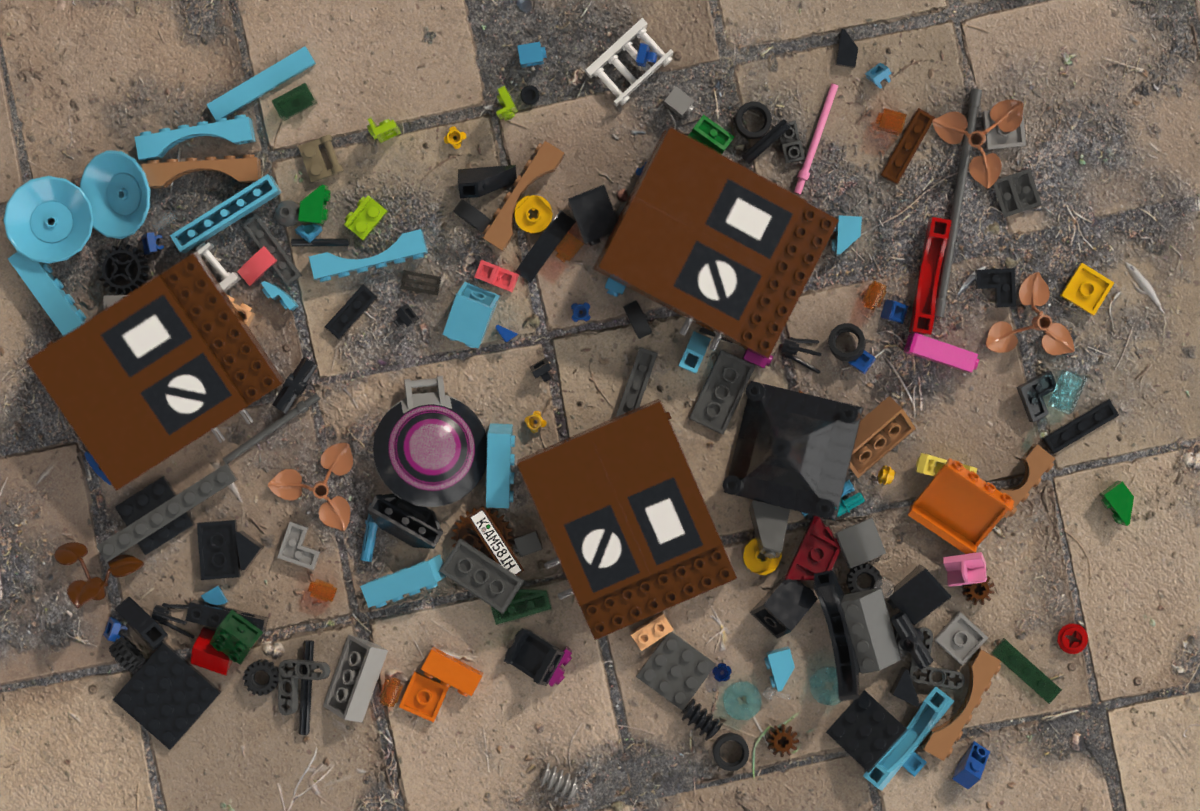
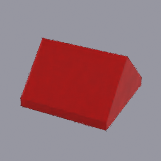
M203 627L192 648L190 663L227 676L232 661L227 655L216 650L210 644L216 631Z

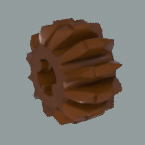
M986 576V582L961 585L967 588L962 591L963 595H968L966 601L972 600L973 605H977L978 601L981 605H984V598L990 601L991 598L988 594L995 593L989 589L994 587V583H988L991 578ZM977 585L982 587L979 589V593L974 591V589H977Z
M781 724V729H778L776 725L773 726L775 732L769 730L768 734L772 737L766 738V742L770 743L767 746L768 749H773L774 755L780 751L781 757H784V752H787L790 756V749L797 750V747L793 745L799 743V740L794 738L798 735L797 732H791V726H788L785 730L784 724ZM784 736L787 741H784L783 744H780L778 740H781V738Z

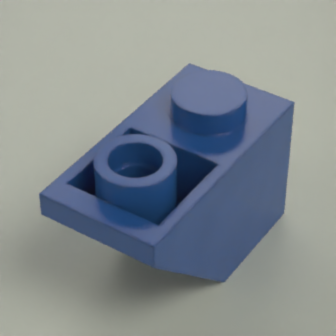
M974 741L958 763L952 779L966 789H970L981 779L990 751Z

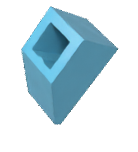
M841 215L836 217L839 221L834 229V232H836L835 239H832L831 250L834 251V255H840L861 236L862 217Z
M693 331L678 366L696 374L711 339Z
M788 646L766 652L767 658H764L767 669H771L772 676L769 677L772 688L776 687L778 692L782 691L795 668Z

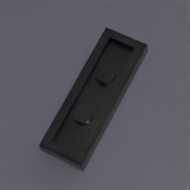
M363 284L326 324L325 328L340 340L378 297Z

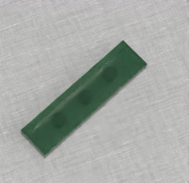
M1003 638L991 652L1048 704L1062 691L1061 688L1006 639Z

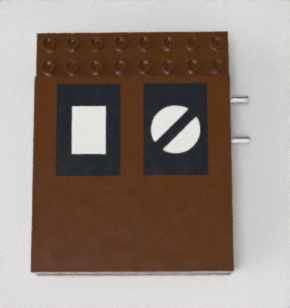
M669 127L662 132L592 269L686 318L680 334L686 335L692 322L716 334L709 347L710 350L715 351L721 338H724L763 358H769L839 220L807 203V200L676 129Z
M198 252L191 254L56 342L50 341L46 344L47 347L26 360L116 491L209 431H212L219 443H221L222 441L217 433L223 441L225 438L217 426L240 412L247 424L252 423L253 419L245 408L284 382V379Z
M659 398L522 457L517 461L518 468L558 557L544 563L545 568L549 569L561 564L571 588L559 593L558 597L562 600L573 594L575 595L594 640L737 579L669 421L672 419L670 413L665 412Z

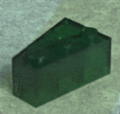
M519 589L503 614L492 606L491 609L495 624L500 626L552 611L553 607L547 590Z

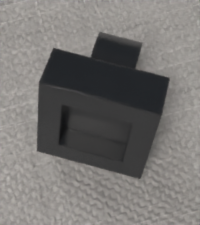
M406 304L395 311L399 317L393 322L397 327L404 324L408 327L418 321L419 318L410 306Z
M547 358L530 366L535 379L540 376L544 382L551 379L548 371L552 370Z

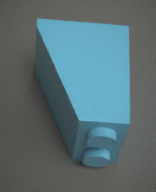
M464 282L456 294L442 335L447 336L452 341L465 343L470 348H479L500 295Z

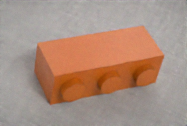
M435 647L431 649L421 668L424 671L423 674L427 677L440 679L441 684L449 688L451 686L457 688V692L466 697L473 695L484 674Z

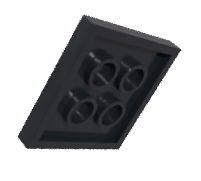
M163 476L115 506V509L125 525L129 526L176 496V493L166 477ZM186 512L137 544L144 555H147L189 529L195 523L188 512Z
M864 690L859 695V699H855L826 733L867 772H870L908 729Z

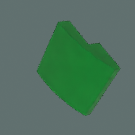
M704 114L688 135V137L720 154H723L734 138L733 135Z

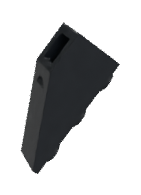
M516 165L458 169L460 199L481 197L513 184L517 179Z
M130 596L114 609L152 651L168 639V634Z

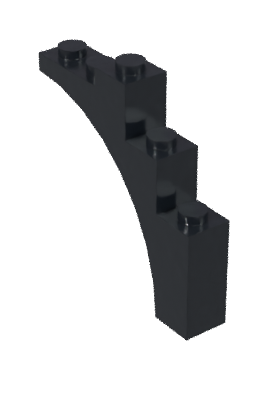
M833 570L815 573L814 589L824 612L834 652L838 698L840 702L859 699V673L861 671L841 605L844 592Z

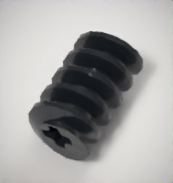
M693 698L681 712L683 713L681 720L684 721L688 718L687 725L689 726L694 723L693 730L695 731L700 728L699 735L701 736L706 733L705 740L707 741L718 732L723 723L718 725L719 719H713L712 713L706 715L707 709L700 710L702 705L700 703L695 705L696 700Z

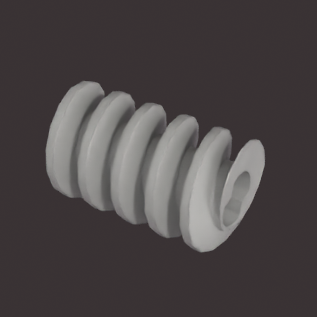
M548 762L540 776V786L548 783L547 790L554 786L555 794L561 790V797L567 793L568 800L570 801L578 791L582 780L577 783L576 776L570 780V773L563 776L564 770L562 769L556 773L557 767L553 766L549 769L550 763Z

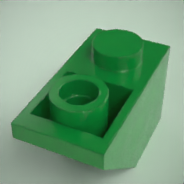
M319 186L300 201L298 221L324 225V221L328 220L329 214L328 209H326V203L330 201L331 196L328 186Z
M1116 481L1099 494L1102 497L1100 501L1106 509L1110 508L1113 512L1112 518L1118 525L1128 526L1131 520L1134 496L1123 481Z

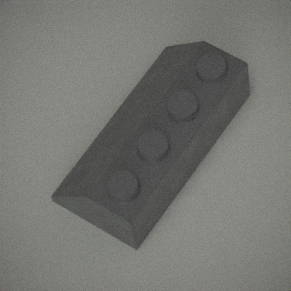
M882 588L845 594L841 605L861 674L880 671L900 661L902 658Z

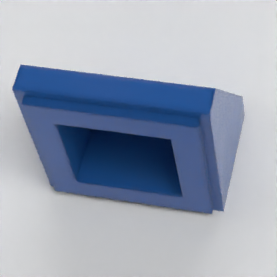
M887 299L883 306L881 318L903 324L908 306Z
M500 325L495 327L507 343L519 335Z

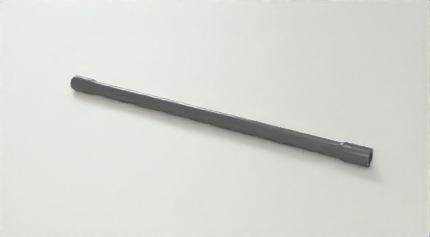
M971 89L967 114L968 126L965 130L970 134L975 131L977 113L982 96V90ZM966 135L963 138L950 215L951 226L943 256L935 303V317L944 318L946 309V297L972 149Z

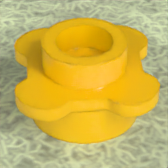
M452 126L449 128L447 136L444 137V142L453 145L454 149H459L461 142L466 139V133L460 132L456 127Z
M534 411L533 415L525 418V423L532 433H537L541 427H546L547 425L546 420H543L540 411Z
M884 465L879 470L878 483H883V485L892 483L895 472L890 466Z

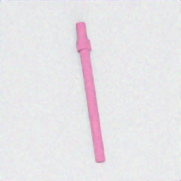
M831 84L805 161L797 175L798 181L794 189L795 194L801 195L805 181H808L809 170L838 85Z

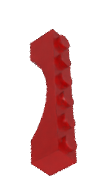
M936 217L928 219L909 328L911 333L932 335L937 286L949 237L951 220Z

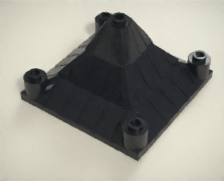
M751 381L746 387L747 401L729 475L723 481L724 493L836 521L864 408Z

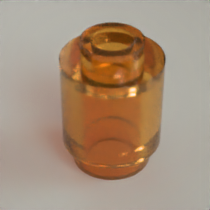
M872 281L862 299V302L865 303L864 307L875 310V308L880 309L887 293L885 291L887 286L877 281Z
M316 578L315 582L311 581L308 592L311 593L310 597L324 602H333L337 588L333 587L334 584Z
M395 677L385 679L379 696L381 704L394 707L395 703H398L403 688L400 679Z

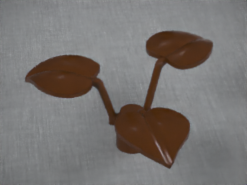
M78 542L66 543L58 547L54 554L55 560L62 565H71L77 562V560L80 561L88 579L86 582L76 580L67 588L68 597L77 609L92 599L102 600L105 598V587L108 586L110 573L113 577H124L144 566L142 560L132 555H118L109 561L110 569L107 570L103 581L99 577L91 579L82 557L88 554L85 545Z

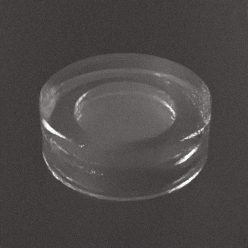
M881 578L874 584V589L882 588L884 598L890 597L894 592L893 583L886 578Z

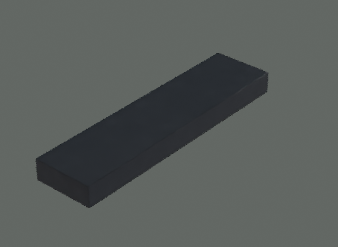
M1107 399L1042 437L1051 454H1055L1116 418L1119 414L1111 400Z

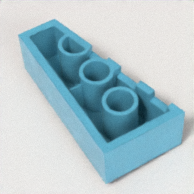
M490 423L487 434L486 508H509L510 502H514V491H511V484H514V472H511V465H515V454H512V447H515L513 424Z
M439 554L426 562L425 560L410 566V568H403L393 574L385 575L360 586L368 608L372 606L380 608L387 605L386 601L392 599L393 602L403 599L404 594L409 593L412 596L421 592L420 589L426 587L428 590L438 586L437 582L447 577L439 572L444 564L441 555Z

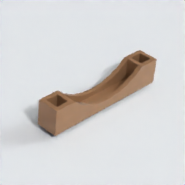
M544 141L543 144L539 143L534 151L536 156L533 160H528L524 167L525 173L522 177L520 175L517 177L513 184L516 186L513 192L507 193L503 200L505 202L502 209L498 208L493 215L495 220L491 225L488 224L482 233L484 234V240L503 252L514 236L513 216L521 195L535 180L554 172L565 156L564 152L547 141Z
M251 154L243 155V158L237 159L236 156H224V159L216 160V157H205V160L197 161V158H186L184 162H178V159H167L166 163H159V160H148L147 164H141L150 189L167 188L180 177L198 171L225 173L242 184L254 183L261 179L260 159Z
M980 648L973 654L968 663L970 672L969 687L963 704L948 721L929 732L921 744L923 750L942 761L951 755L954 742L958 741L962 736V728L970 722L972 718L971 713L974 708L980 705L983 692H986L991 686V678L999 672L1001 660Z

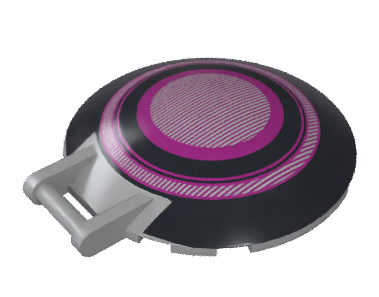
M436 376L434 379L412 381L404 379L406 398L395 404L384 415L375 433L373 458L376 470L389 490L400 499L422 507H440L452 504L471 492L484 474L487 466V435L477 415L467 405L445 395L443 376ZM437 386L438 392L412 394L411 388Z

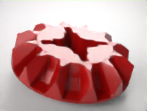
M1069 623L1062 626L1061 630L1057 633V642L1066 653L1077 654L1087 646L1088 634L1078 624ZM1075 633L1074 637H1076L1079 640V642L1072 641V643H1069L1070 640L1067 639V637L1065 636H1072V634Z

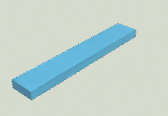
M304 46L206 105L215 120L225 118L316 63L307 47Z

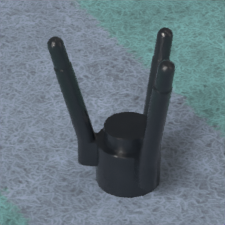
M785 338L781 353L786 354L785 358L792 359L820 374V370L793 356V354L797 355L798 351L821 356L820 352L799 347L800 344H797H818L819 340Z
M163 603L162 606L156 605L154 607L152 618L158 621L159 624H163L192 639L195 637L168 622L170 620L186 625V621L172 617V611L169 609H188L189 605Z

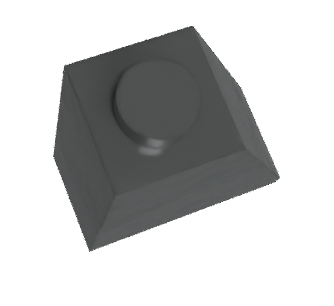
M753 500L749 507V512L759 552L768 558H779L783 549L790 509Z

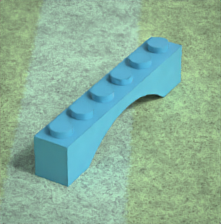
M236 115L232 120L219 118L215 120V123L208 124V121L196 123L197 126L192 127L180 125L175 130H170V128L159 129V133L152 134L151 131L141 132L140 136L135 137L138 160L146 162L148 160L162 159L174 146L194 137H219L236 145L256 142L252 119L246 117V115Z
M419 229L403 233L387 250L369 258L345 259L325 252L309 256L314 279L320 280L321 283L330 281L331 277L336 275L339 278L350 276L349 272L369 271L368 268L373 266L376 269L387 267L389 262L400 264L406 262V258L413 257V260L424 258V254L428 253L423 231Z
M935 686L906 727L908 731L870 772L866 771L863 777L877 789L883 790L955 701Z

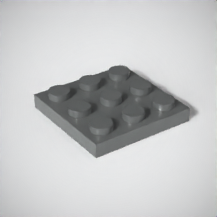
M670 632L662 639L636 677L683 711L716 666V663L674 632Z

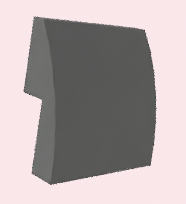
M1030 168L997 179L993 185L1004 218L1042 205Z
M868 518L835 533L849 569L886 554L873 518Z

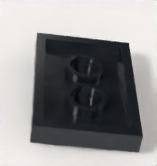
M236 520L197 523L201 580L241 577L235 532H237Z

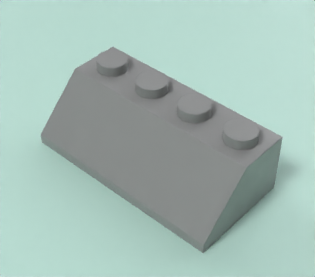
M348 635L323 706L344 720L363 722L388 650L373 642Z

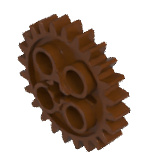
M488 508V515L508 546H513L512 543L508 542L509 539L514 538V536L508 535L513 530L506 527L509 521L503 522L502 520L505 515L498 517V510L493 514L491 513V508ZM467 510L466 515L468 516L471 513ZM461 515L460 519L462 522H455L458 529H452L456 533V536L451 537L452 540H456L452 547H455L459 539L464 540L465 537L471 536L475 542L473 547L481 552V547L485 546L483 541H479V536L467 531L470 528L476 532L469 519ZM490 554V555H487L489 558H491L492 560H494V558H493V556H492L491 554Z

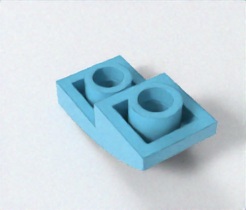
M265 281L261 283L264 287L262 291L267 298L271 297L276 300L281 297L279 300L281 305L285 309L289 308L291 311L299 307L279 287Z

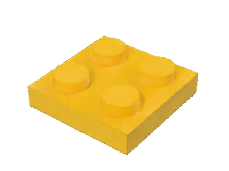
M1080 263L1060 296L1094 316L1114 285V282L1087 265Z

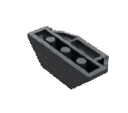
M394 493L377 494L367 509V512L380 529L414 548L434 549L443 535V530L434 511L400 499Z

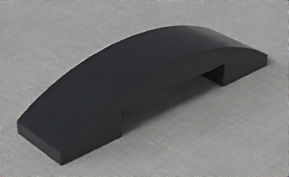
M560 210L515 272L531 283L576 221Z

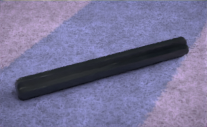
M305 640L303 642L302 660L313 661L314 641ZM303 664L302 673L306 675L308 670L306 665ZM301 679L299 735H308L310 733L312 680Z

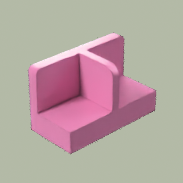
M982 552L943 557L949 587L987 581L986 562Z

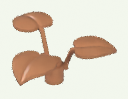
M1013 99L995 104L990 111V118L995 123L983 132L974 131L970 134L965 131L968 126L967 119L962 113L956 111L948 112L933 119L932 122L936 133L945 142L959 144L963 140L964 134L968 137L969 144L978 148L982 156H976L971 160L969 172L974 180L988 189L999 178L1002 163L997 154H985L981 146L986 141L985 134L997 125L1004 132L1016 130L1023 119L1024 104L1019 100Z
M1039 272L1029 275L1021 283L1018 290L1021 304L1031 305V308L1038 314L1032 319V325L1012 331V326L1004 321L996 322L990 327L985 343L986 347L993 352H1009L1018 344L1015 333L1035 329L1037 331L1044 330V333H1046L1041 339L1042 348L1046 353L1062 355L1075 351L1072 337L1067 328L1060 323H1052L1050 316L1043 315V312L1035 307L1043 306L1050 297L1049 287Z
M348 443L334 444L323 452L321 466L329 470L324 481L316 482L313 487L301 484L302 476L294 469L280 471L268 483L270 490L285 500L300 498L302 494L301 487L313 491L315 497L324 498L328 501L319 508L320 520L329 527L341 531L346 530L350 521L349 503L341 496H336L331 500L327 496L329 492L327 482L331 472L341 476L351 470L353 456Z

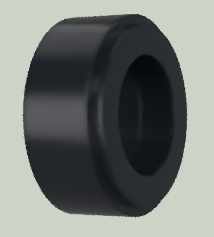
M532 85L525 86L520 94L522 102L530 106L535 105L540 98L538 89Z

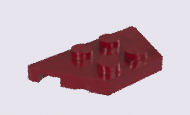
M813 515L784 579L814 580L815 573L832 570L841 548L837 538L833 536V532L829 527L825 526L820 517Z

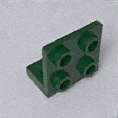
M231 610L218 626L210 644L216 650L227 655L231 661L241 665L251 648L262 636L263 631Z

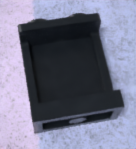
M521 628L515 635L514 643L507 650L504 662L513 665L533 678V681L538 685L547 686L565 652L531 630Z

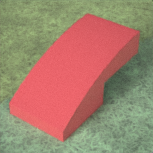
M263 246L237 272L251 286L277 260Z
M481 260L474 278L513 292L519 274Z

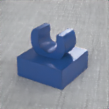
M640 43L636 58L638 66L646 67L647 61L656 63L657 55L654 52H649L650 48L647 44Z
M154 232L141 236L145 255L153 254L164 248V245L158 246L156 244L157 239L163 238L162 235L155 236Z
M109 617L103 635L108 641L115 642L116 638L124 637L118 634L121 629L127 630L128 628L116 618Z

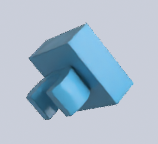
M882 63L877 64L865 73L867 79L880 89L882 88L880 84L882 80L888 83L891 81L889 75L892 73Z

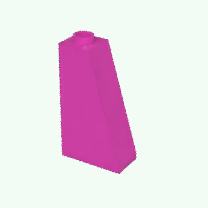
M917 333L908 335L903 351L904 353L968 373L973 372V369L976 370L979 363L977 353Z

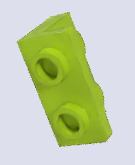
M503 86L497 89L499 92L497 98L503 108L496 111V114L500 120L504 119L507 121L515 117L514 113L518 111L508 90Z
M372 118L368 119L369 125H367V128L374 140L378 139L380 143L401 134L394 120H384L377 127Z
M369 195L366 198L363 196L357 203L358 208L354 213L351 211L344 219L346 221L344 225L363 241L388 212Z

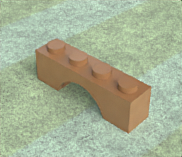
M1033 444L1021 458L1025 466V476L1022 482L1017 487L1009 490L996 488L1001 493L1008 494L1014 501L1013 510L1011 512L1008 510L1003 516L1004 518L1014 515L1017 511L1016 506L1020 501L1024 502L1028 498L1029 490L1032 487L1035 488L1042 479L1040 477L1043 473L1049 472L1054 466L1052 462L1055 458L1038 444Z

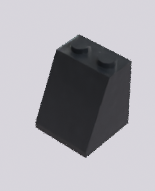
M604 185L568 198V203L585 245L589 244L591 247L601 243L600 239L609 237L617 217Z
M920 564L886 594L889 598L887 603L894 610L898 608L900 612L904 611L913 625H916L952 597L935 577Z
M783 576L750 611L777 639L790 633L818 600L813 590L803 585L801 580L784 579L785 576Z

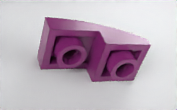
M567 646L563 650L565 654L549 681L551 687L554 684L559 685L565 678L563 676L565 670L561 665L566 666L572 659L570 656L572 650Z

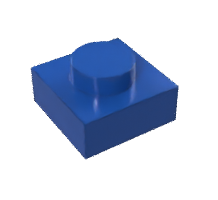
M864 350L858 359L848 363L865 375L876 358Z

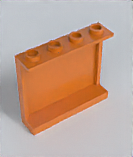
M949 458L912 503L908 516L963 553L971 554L976 553L979 544L1007 511L1011 512L1013 510L1014 501L1008 494L997 490L993 484L982 480L977 473L970 472L964 468L959 461Z

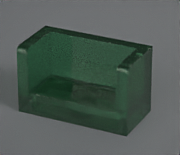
M306 83L272 100L280 118L284 121L318 103Z

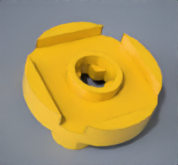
M525 196L515 207V221L519 228L527 233L537 234L543 232L552 221L551 205L541 196ZM530 210H538L537 219L529 218Z
M756 537L745 545L743 551V561L746 567L759 575H767L774 572L782 558V554H780L779 558L765 557L764 561L760 558L757 559L759 548Z

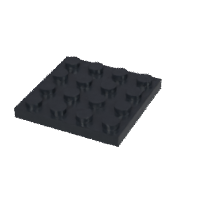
M163 642L113 698V701L171 750L220 695L221 691L171 646Z

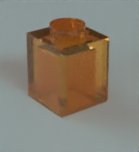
M884 108L881 113L878 112L876 117L877 130L899 136L902 133L907 114Z
M568 232L554 249L557 253L555 256L563 263L565 261L570 263L584 244Z

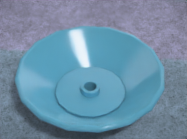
M107 150L94 156L85 167L80 181L81 190L91 202L94 216L93 228L107 238L123 239L135 234L145 222L150 208V188L145 172L134 158L122 151Z
M45 176L31 179L15 190L6 204L3 221L7 238L17 252L32 261L51 264L68 260L83 249L91 237L94 216L91 202L81 188L67 179ZM50 219L55 220L53 225H49Z

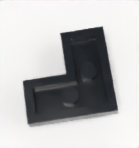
M1015 268L975 270L976 289H995L996 308L1016 307Z
M1047 370L1016 387L1029 422H1035L1049 414L1043 396L1058 389L1052 371Z

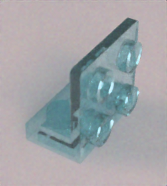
M1063 370L1058 378L1054 392L1050 396L1048 406L1070 415V412L1073 413L1088 377Z

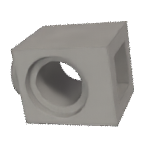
M677 86L664 101V105L681 118L684 114L688 116L694 109V106H692L694 100Z

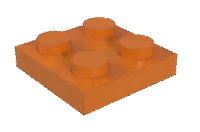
M414 671L399 708L434 723L449 687Z

